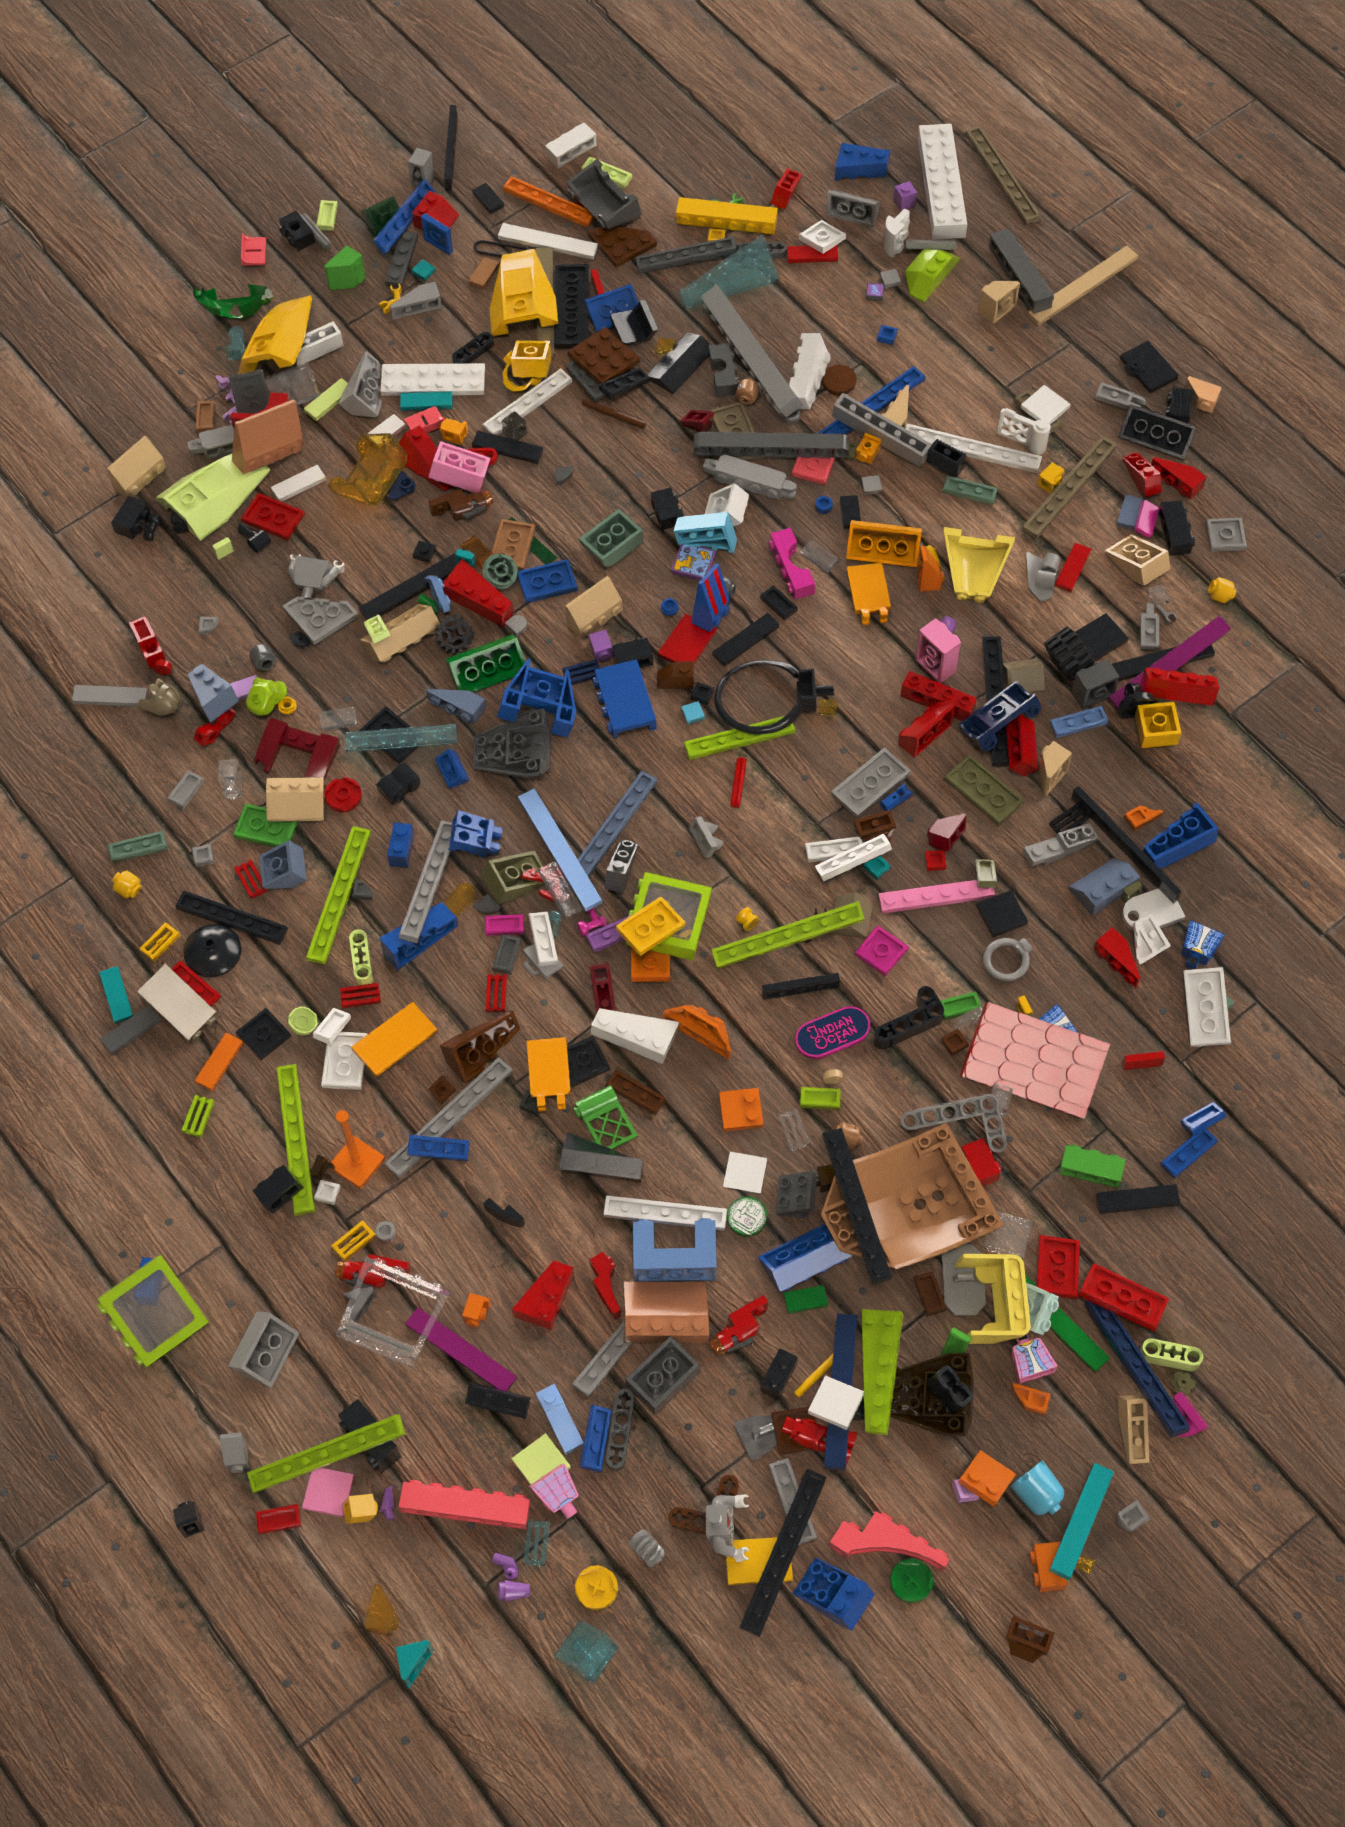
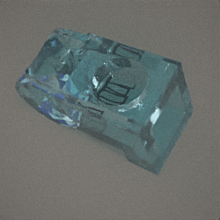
M234 326L229 330L231 345H226V354L228 360H241L245 353L246 340L242 327Z

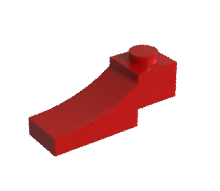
M603 1251L589 1259L590 1267L597 1276L593 1280V1287L612 1318L616 1320L621 1317V1309L616 1302L611 1287V1276L614 1275V1267L616 1265L611 1256L607 1257Z

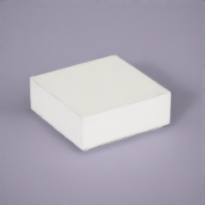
M320 1180L314 1199L334 1205L341 1187L339 1184Z

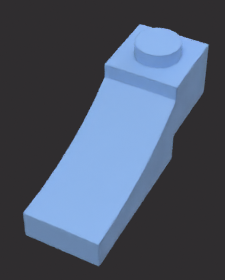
M555 1384L537 1392L536 1398L565 1455L582 1447L584 1442Z

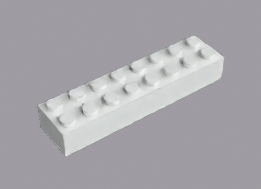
M952 124L919 125L918 146L932 240L966 238L967 219Z

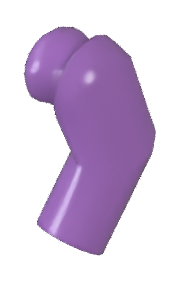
M499 1553L494 1554L492 1563L503 1567L505 1577L508 1580L515 1579L519 1571L515 1560Z

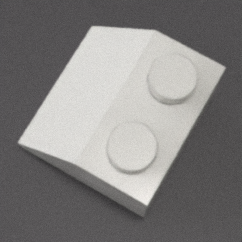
M735 483L715 491L709 496L705 514L728 512L733 527L739 525L744 519L743 516L749 494Z

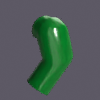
M420 594L417 602L431 606L435 615H437L438 607L436 602Z

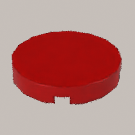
M348 777L332 780L327 785L324 793L327 806L336 812L352 811L362 800V791L359 784Z

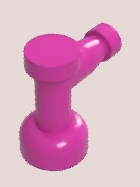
M594 908L587 911L592 920L591 922H577L581 937L586 936L589 930L607 925L604 916L598 917Z

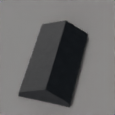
M686 333L647 374L650 377V381L674 394L709 357V346L711 345L701 335Z
M1131 404L1118 437L1184 460L1197 427Z

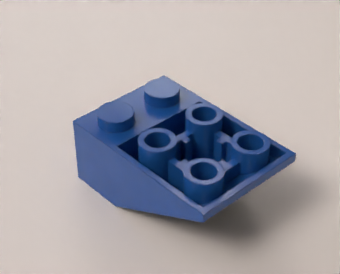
M818 1558L814 1559L792 1593L833 1622L850 1631L853 1630L875 1595L866 1582Z

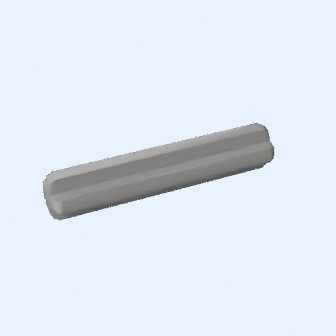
M306 213L300 215L312 229L314 238L325 250L330 248L331 242Z

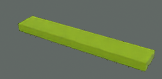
M785 716L751 724L749 726L771 725L778 722ZM792 723L780 731L769 734H748L731 729L685 741L684 747L688 759L692 760L795 733V727Z

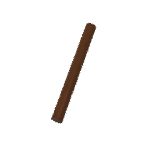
M585 398L582 401L583 406L645 429L647 423Z

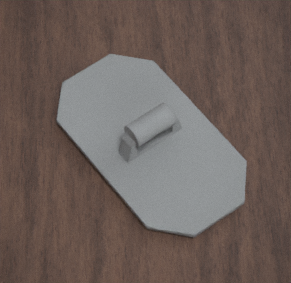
M965 1244L942 1255L944 1303L955 1316H976L986 1305L985 1284L980 1283L976 1279L974 1268H954V1264L963 1254L982 1253L973 1244Z

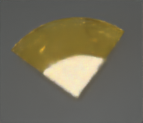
M659 337L655 350L656 354L669 352L675 346L676 340Z

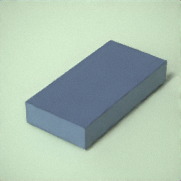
M1125 495L1117 526L1134 530L1142 498Z

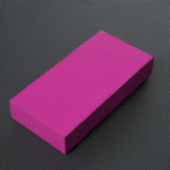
M1147 500L1142 501L1134 530L1150 538L1153 535L1159 507Z
M523 914L485 916V935L524 934Z

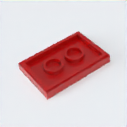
M258 493L241 517V522L288 541L305 513L303 510Z
M685 613L659 650L658 657L671 663L687 661L694 662L695 664L717 632V628L714 627L711 632L692 624V616Z
M1039 1235L1036 1287L1062 1298L1077 1300L1080 1240Z

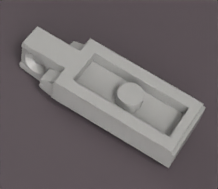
M1146 603L1145 613H1141L1140 617L1141 650L1159 649V616L1154 614V604Z

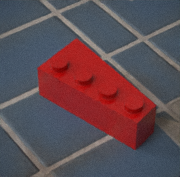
M463 559L460 560L443 582V592L450 600L503 628L505 622L513 616L512 602Z

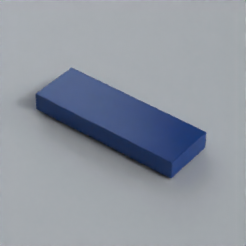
M1204 1129L1191 1136L1165 1158L1160 1165L1175 1179L1212 1148L1218 1140L1207 1129Z
M409 1135L407 1156L467 1161L469 1140Z
M596 1405L590 1406L579 1468L598 1473L602 1471L612 1414L611 1409Z

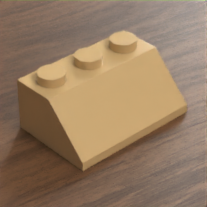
M144 436L112 463L107 470L114 490L127 499L128 496H136L142 488L150 484L158 474H161L166 466L162 455L151 441Z
M608 576L565 605L567 626L582 639L585 636H589L593 630L603 626L607 620L621 612L622 599Z
M267 778V821H324V778Z

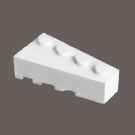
M801 333L800 339L803 342L802 346L798 347L797 350L799 359L798 362H794V377H791L789 386L803 404L798 409H811L817 390L820 388L822 377L825 375L827 364L830 362V353H828L820 333Z
M599 1008L591 1025V1034L663 1064L678 1032L679 1022Z

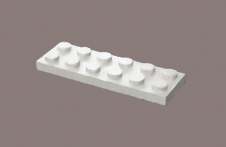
M485 363L382 364L381 396H400V393L452 391V395H484Z

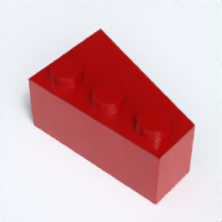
M553 1260L512 1308L513 1317L552 1330L573 1279V1267Z

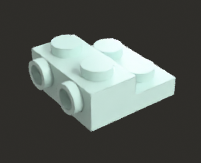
M1026 1282L1030 1330L1043 1335L1051 1327L1049 1319L1052 1312L1058 1309L1059 1302L1057 1299L1059 1296Z

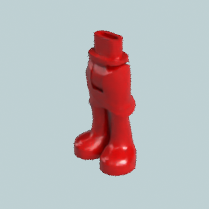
M786 1417L781 1430L782 1433L790 1435V1439L816 1452L822 1451L825 1453L826 1442L822 1441V1438H827V1426L820 1425L812 1419L796 1417L795 1420ZM849 1431L846 1465L857 1437V1432Z

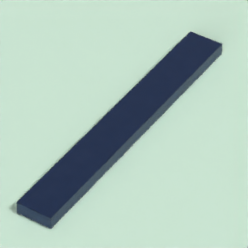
M1086 1300L1085 1307L1170 1438L1189 1432L1190 1426L1117 1315Z
M837 1313L832 1378L852 1386L858 1315ZM828 1422L824 1469L846 1471L849 1427L846 1430Z

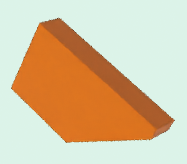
M1138 806L1125 813L1124 819L1136 831L1163 816L1164 812L1159 809L1157 811L1147 809L1145 806Z
M1017 1383L1012 1384L1011 1388L1025 1410L1042 1415L1046 1414L1050 1393Z

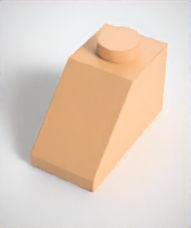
M1189 376L1185 388L1193 389L1192 403L1195 408L1212 413L1219 399L1222 387Z

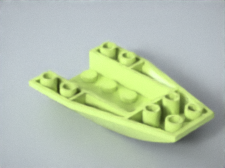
M229 454L181 478L155 499L166 510L169 508L173 509L187 523L189 531L201 541L231 518L270 472V468L265 465L243 474L232 462V454Z

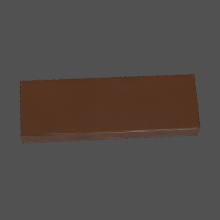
M617 1069L605 1084V1087L610 1085L616 1094L655 1116L666 1101V1097Z

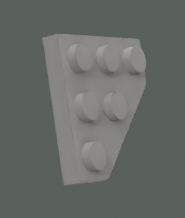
M297 596L283 605V610L313 645H316L359 617L348 601L330 602L329 599L319 598L309 600L305 599V597Z

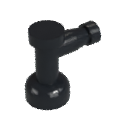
M149 514L147 518L149 525L145 520H140L139 525L145 532L143 539L153 541L154 530L156 526L161 524L162 518L156 514Z

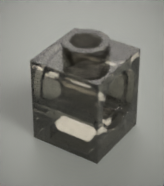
M514 411L501 420L503 434L506 437L518 441L527 434L526 421L517 412Z

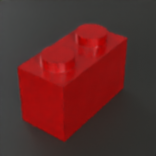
M984 1138L961 1146L965 1157L982 1186L999 1180L1000 1172L1002 1171L998 1161L994 1160L992 1156L993 1151L990 1149L989 1144H986Z

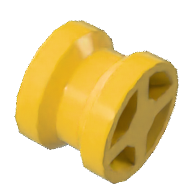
M746 907L738 913L735 921L738 924H742L745 931H750L757 925L760 918L757 915H753L752 910Z

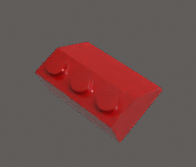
M936 702L933 706H928L921 717H916L908 728H904L899 733L898 745L913 758L917 757L952 725L955 705L947 702Z

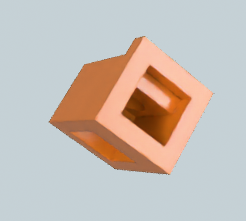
M469 1293L462 1314L463 1321L467 1326L477 1328L480 1326L481 1320H485L487 1308L491 1306L490 1298Z

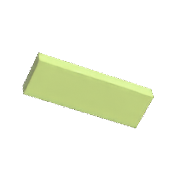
M589 156L581 167L582 170L596 159ZM600 161L603 165L601 166L602 171L608 172L610 179L618 187L625 189L632 179V174Z
M342 378L308 404L304 408V412L315 421H318L339 404L348 383Z
M380 615L364 622L374 644L391 636Z

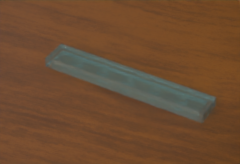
M456 724L345 732L346 752L458 743Z

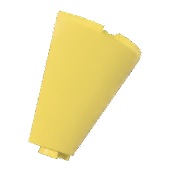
M944 527L943 534L956 599H972L974 602L984 603L985 599L991 596L1013 546L1015 537L997 535L995 540L961 536V529Z

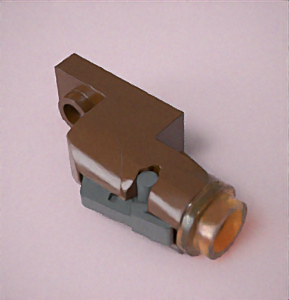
M459 489L428 501L432 517L449 511L455 520L462 517L468 519L484 511L493 504V500L489 491L484 492L482 490L464 496L462 490Z

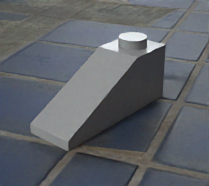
M436 282L419 285L390 306L392 318L397 319L442 308Z

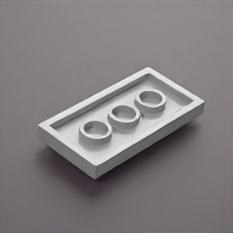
M884 747L833 789L831 796L858 819L911 774V770Z

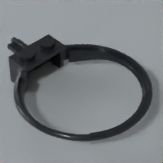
M750 661L736 666L723 676L715 691V706L720 717L732 728L748 734H769L788 727L798 719L802 712H816V696L834 695V685L815 686L814 669H801L798 671L794 666L782 661ZM766 664L782 668L798 680L796 682L798 705L795 704L792 710L781 720L767 726H749L734 720L725 711L721 702V694L728 678L734 672L744 667Z

